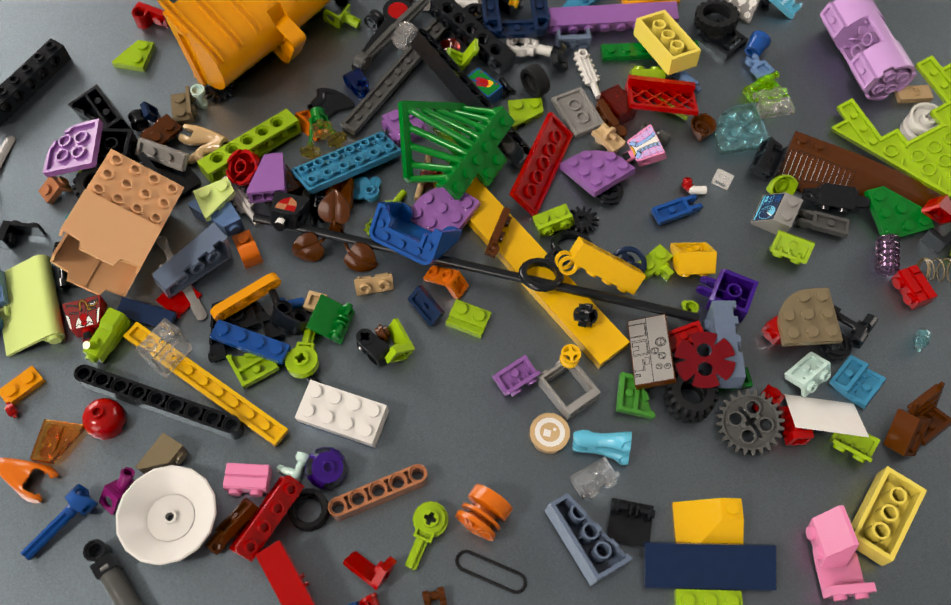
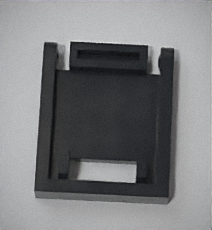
M718 18V19L716 20V22H723V21H724V20L721 19V18ZM733 30L731 34H726V36L719 35V37H714V35L708 36L706 33H698L696 36L699 42L724 61L744 47L748 41V38L737 30ZM734 43L735 46L730 49V45Z

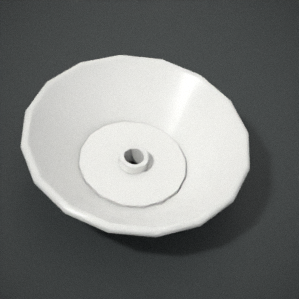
M170 465L155 468L137 478L122 495L116 512V533L125 551L140 562L155 565L179 562L201 547L211 534L217 515L215 493L206 478L191 468ZM174 514V518L168 521V516Z

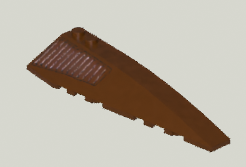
M795 131L788 144L785 154L786 158L781 163L778 174L793 176L799 183L796 191L803 193L804 188H816L820 184L829 183L855 187L858 191V196L865 197V191L884 186L921 207H924L930 199L942 196L921 182L890 167L798 131Z

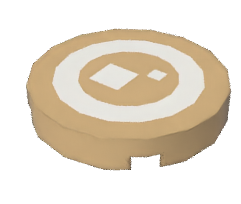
M544 413L533 420L530 426L529 437L537 450L547 454H554L566 447L570 438V428L561 416L555 413Z

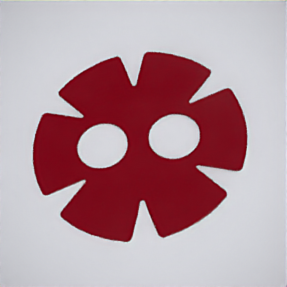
M697 332L690 335L694 346L685 339L680 342L674 356L686 361L676 363L675 368L684 381H687L695 374L693 386L712 388L720 385L716 374L724 380L730 378L735 369L736 362L724 360V358L734 356L735 352L725 338L714 345L717 337L716 333ZM700 344L710 345L712 352L709 356L702 357L698 354L697 348ZM707 362L711 364L713 371L710 375L703 376L698 372V366L701 363Z

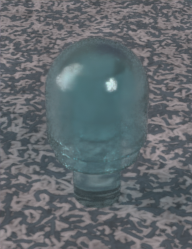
M923 327L915 332L913 337L915 351L921 352L923 347L929 345L932 338V333L929 329Z

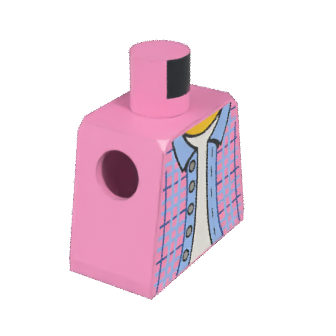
M651 124L630 138L627 142L631 150L621 154L628 163L636 159L639 167L667 159L666 153Z

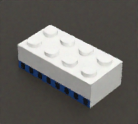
M310 380L295 419L301 424L375 449L389 409L385 404Z

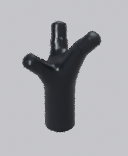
M503 76L498 79L503 86V99H505L508 91L516 93V90L508 84Z

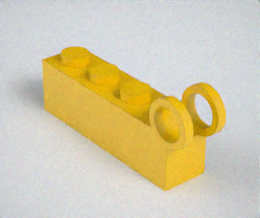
M580 236L570 251L563 250L555 256V264L562 274L572 275L577 269L583 268L590 276L602 278L601 280L609 286L614 284L619 291L625 294L629 292L634 295L646 277L641 269ZM565 254L569 255V256L563 257V258L559 261V263H558V260H559V258H560L562 255H565ZM570 260L567 265L562 266L565 261ZM574 264V267H573L572 270H570V271H564V270H566V269H569V268Z

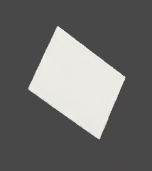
M784 394L796 428L869 437L853 403Z

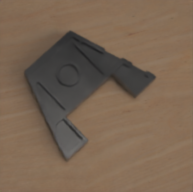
M221 301L216 302V303H213V304H212V307H214L216 304L220 303ZM258 301L253 302L223 320L247 330L262 326L265 336L275 340L285 337L281 328L271 322L270 316ZM212 315L210 322L211 332L217 323ZM209 337L210 351L208 359L210 363L226 358L225 345Z

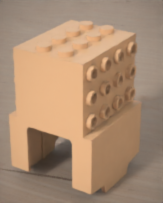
M110 149L88 187L83 191L62 225L58 235L62 239L54 250L50 262L68 273L66 281L96 295H101L104 291L126 297L184 187Z

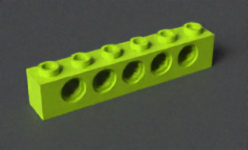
M286 108L198 160L197 163L201 173L210 183L221 180L224 176H227L226 169L228 170L229 165L227 160L234 151L247 149L261 157L301 133L299 120Z

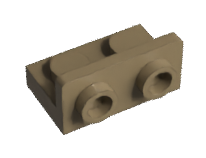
M185 86V93L170 95L172 119L179 125L195 123V116L198 115L197 108L194 105L196 98L192 96L189 86Z

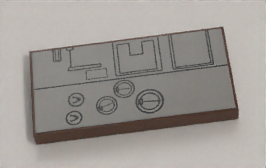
M666 314L627 321L636 390L677 383Z

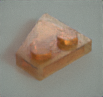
M44 419L30 459L35 462L54 464L82 434L85 428L82 424Z

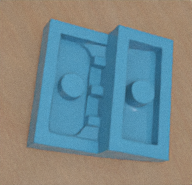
M850 355L830 380L829 384L848 400L865 410L884 385L886 378L868 369V363Z

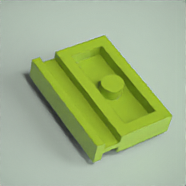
M456 299L445 325L481 339L492 312Z

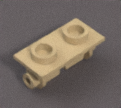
M392 273L376 274L375 277H371V275L358 276V279H354L357 296L394 290Z

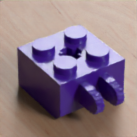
M721 269L716 279L703 275L700 278V283L708 287L698 285L696 291L708 297L705 306L707 310H709L712 300L736 301V309H734L733 314L738 316V322L741 323L748 313L759 282L730 270Z

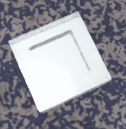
M718 168L711 183L728 190L734 175Z

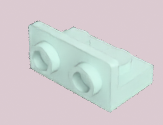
M809 352L784 373L785 379L801 388V396L806 397L810 393L815 392L821 383L826 382L830 378L831 362L813 352Z

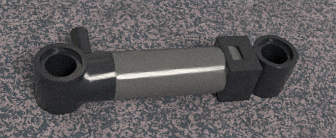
M93 539L85 544L83 548L84 558L93 563L89 567L96 579L101 581L113 604L142 605L122 571L124 568L119 559L113 555L111 546L99 539ZM102 548L100 555L95 557L96 550Z

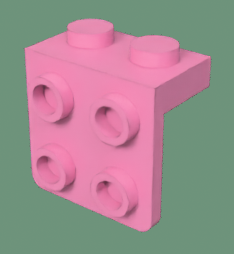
M854 552L846 567L820 568L818 560L814 558L823 599L833 598L835 602L848 600L847 597L855 596L856 600L870 598L869 594L877 591L875 582H864L856 552Z

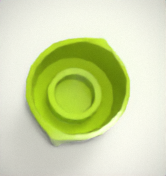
M782 174L770 181L766 191L770 194L786 192L793 195L799 183L793 176Z

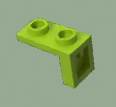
M395 318L388 326L391 333L390 337L395 344L385 356L388 364L407 360L415 350L399 319Z

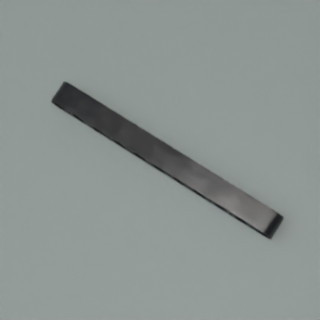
M418 29L410 43L411 46L458 101L466 106L495 108L432 35L424 29ZM513 127L509 129L498 145L517 168L521 169L531 148Z

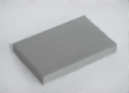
M582 87L551 98L553 106L565 125L574 134V139L591 133L599 128L601 124L605 123Z

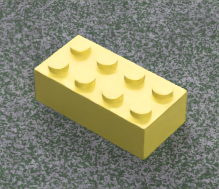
M666 10L636 18L633 35L667 75L697 66L701 49Z
M888 466L879 471L851 523L859 543L856 550L881 566L893 562L927 490Z

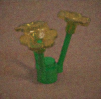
M314 107L310 111L309 142L307 146L300 148V155L310 159L321 156V149L314 147L313 137L326 139L328 135H331L327 139L329 147L340 146L347 140L346 132H337L333 129L332 123L329 121L328 115H325L322 107Z

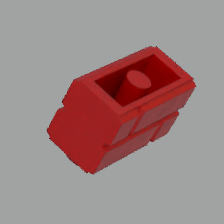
M917 264L899 270L891 278L894 288L900 291L904 303L909 305L912 310L931 303L938 296Z

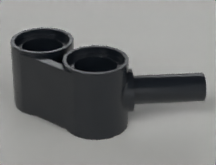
M271 289L269 295L274 304L270 316L271 322L293 335H302L310 319L309 314L303 310H295L293 312L292 305L288 301L280 300L277 291Z

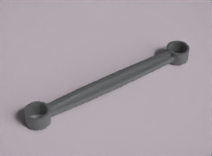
M417 0L365 52L360 51L355 56L354 66L362 71H366L371 65L372 59L399 35L432 0Z

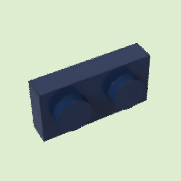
M422 285L417 286L408 297V301L429 326H435L445 314L444 310Z

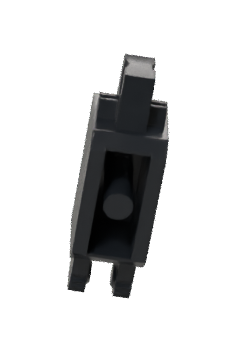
M824 183L816 188H804L802 193L803 200L819 206L818 209L820 210L835 208L837 209L836 212L848 213L849 210L866 208L870 204L868 197L858 196L857 189L849 186Z

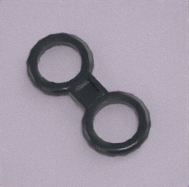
M565 230L558 232L552 237L550 241V248L552 250L545 258H532L522 263L519 268L521 282L528 288L539 292H549L557 289L564 281V274L560 272L555 264V256L560 251H563L558 245L559 241L567 238L577 240L579 236L591 243L592 241L585 234L578 231ZM567 254L562 255V256L559 258L558 263H559V261H560L563 257L569 256V255H567ZM570 260L565 261L562 266H565ZM541 266L550 269L556 278L549 283H538L529 278L527 271L532 267Z

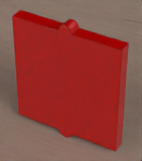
M193 288L196 297L200 299L202 294ZM183 291L170 299L162 293L155 300L164 309L176 312L177 319L191 305Z

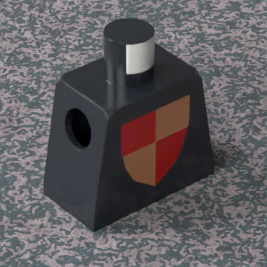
M275 191L270 207L271 224L280 232L284 231L285 228L297 229L310 214V198Z

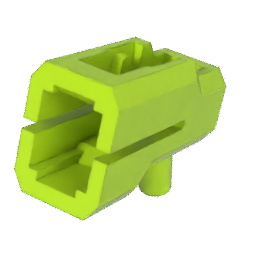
M110 307L107 309L90 341L83 342L84 350L82 352L86 355L85 359L94 364L97 361L103 363L109 353L115 350L131 325L130 320L124 313Z

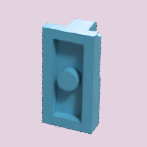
M769 0L789 19H793L795 13L801 9L803 4L802 2L797 4L795 0Z

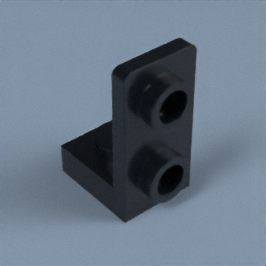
M3 220L0 227V246L3 249L11 250L13 243L16 242L17 234L46 237L47 233L38 223Z

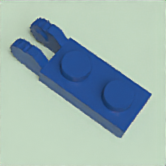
M692 194L655 206L651 209V213L660 226L700 211L703 205L698 203L690 206L689 204L694 203L698 199L696 194Z

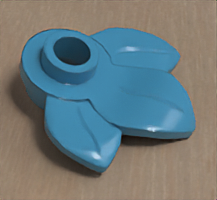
M365 176L357 177L354 180L356 188H354L353 199H366L368 202L376 201L380 196L379 187L382 184L381 179L377 176L371 179Z

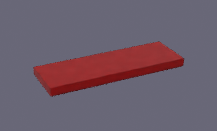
M553 112L547 114L509 193L531 216L538 214L574 135Z

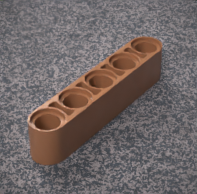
M415 464L330 500L328 511L334 520L343 521L422 488L428 480L427 469L421 464ZM420 472L424 476L420 480H415L413 475ZM401 480L404 482V485L401 488H395L393 486L394 482ZM376 489H383V495L378 497L373 495ZM357 497L364 498V502L360 505L353 503ZM337 505L344 506V510L341 513L333 512Z

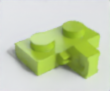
M659 244L645 256L647 260V268L644 273L646 281L654 274L660 275L666 281L673 277L674 271L669 267L670 264L668 263L672 260L673 255Z

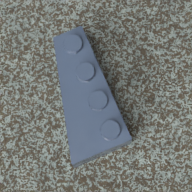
M212 223L152 274L155 283L169 299L233 257L228 238L215 223Z
M712 300L706 319L702 322L704 332L717 334L714 345L725 338L735 352L734 356L724 358V360L736 362L735 369L728 380H724L716 374L720 383L717 388H741L746 378L743 352H739L741 336L736 335L737 325L739 324L738 316L733 314L734 309H736V301ZM705 344L706 347L709 348V355H710L711 352H712V349H711L710 345Z
M568 493L550 502L544 510L590 586L624 567L633 559L628 553L625 554L618 547L619 544L613 538L610 539L602 531L603 528L597 522L595 523Z

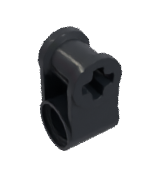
M364 328L357 332V348L373 364L379 366L390 351V346L369 329Z

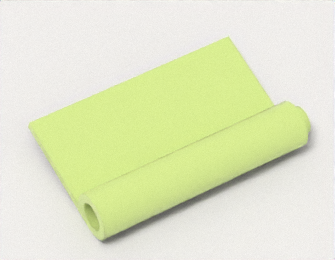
M42 254L36 255L4 271L9 304L0 307V317L4 323L2 332L6 356L8 357L42 340L50 344H58L65 338L50 257Z

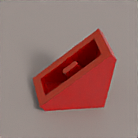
M948 194L930 199L921 209L923 214L939 225L951 222V201Z

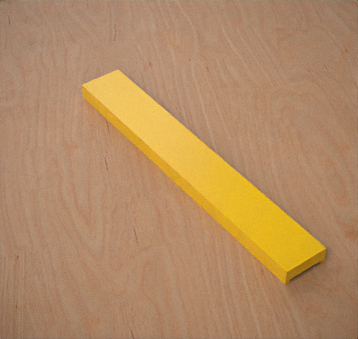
M475 177L465 192L479 200L481 205L467 224L488 246L501 212L505 207ZM509 214L512 219L508 228L504 227L503 232L506 233L502 243L498 242L500 251L497 257L510 271L519 273V268L523 262L532 258H545L547 252ZM541 266L532 267L527 271V275L555 280L556 278L550 269ZM564 275L563 283L576 285L568 275ZM521 283L598 369L628 347L629 340L589 298L555 290L549 292L534 291ZM579 304H593L592 309L597 310L598 318L592 324V327L578 326L579 321H574L573 312L575 308L579 307Z

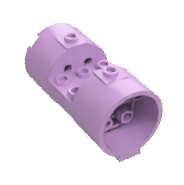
M835 0L834 2H829L820 13L825 28L836 47L843 54L853 76L868 100L877 101L885 99L888 94L895 90L898 93L915 78L916 68L900 42L895 40L874 0Z

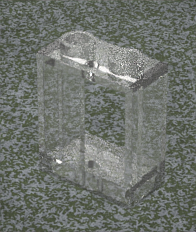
M166 318L136 348L149 367L165 379L193 349L181 329Z

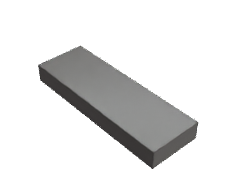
M143 137L138 138L135 155L144 152L151 161L182 172L186 171L189 158L188 153Z

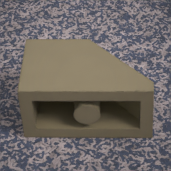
M162 433L136 465V468L141 473L146 474L155 468L170 465L177 466L185 460L188 451L182 444Z

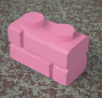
M227 463L223 488L231 496H241L242 493H250L252 497H262L263 494L270 492L272 468L270 465Z

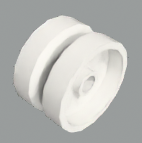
M924 102L913 106L900 125V131L908 141L938 126L930 116V111L938 107L937 105Z

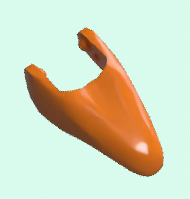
M0 458V477L27 502L38 504L43 500L40 494L34 495L33 492L30 493L23 487L33 470L39 469L44 474H48L51 479L58 478L59 473L53 467L46 464L15 458Z

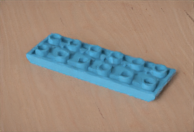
M380 131L292 168L290 171L309 193L315 194L397 158L401 154V149L383 131Z

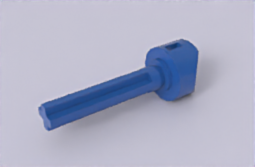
M77 484L65 496L69 505L20 552L27 560H30L77 513L87 516L98 505V502L90 498L89 490L86 487Z

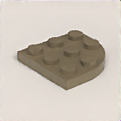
M810 288L797 291L790 295L778 312L777 326L782 347L838 344L843 341L829 288Z

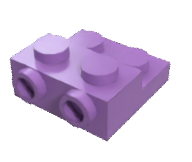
M398 109L382 115L381 126L384 131H388L389 138L401 148ZM409 115V121L413 126L429 132L422 120ZM410 133L412 142H415L423 138L414 133Z

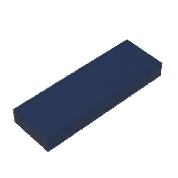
M122 297L117 308L118 311L124 313L131 321L169 332L177 317L176 312Z

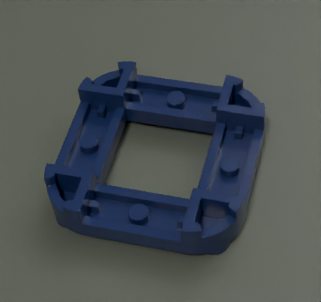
M481 0L483 26L498 39L530 38L546 34L550 21L547 0H530L532 19L501 21L498 0Z

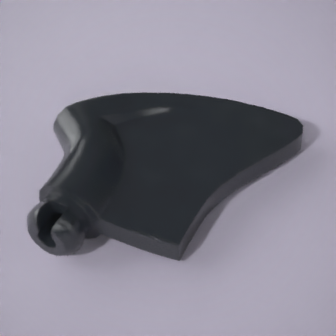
M318 88L317 96L307 105V108L311 111L314 107H322L325 115H328L329 118L339 111L354 108L355 103L339 91L330 88Z

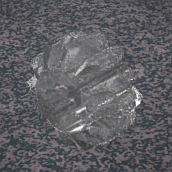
M400 22L393 32V44L398 49L406 51L410 47V43L418 28L410 22Z

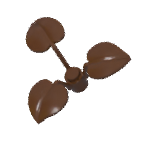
M333 189L319 203L318 214L323 221L331 222L329 230L344 233L345 223L350 217V208L343 195L337 189ZM313 232L303 233L294 241L292 253L304 261H318L324 254V247L321 243L326 239L318 240L317 235ZM358 242L353 244L350 249L348 244L344 243L345 249L348 252L344 256V262L350 269L365 272L378 266L375 253L368 244Z

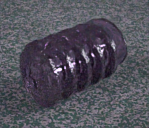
M885 234L876 239L874 269L878 274L893 276L900 270V236Z

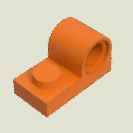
M250 230L232 236L246 269L263 262Z

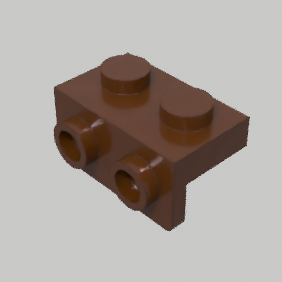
M166 114L158 118L150 128H146L140 137L166 145L183 129L182 126Z

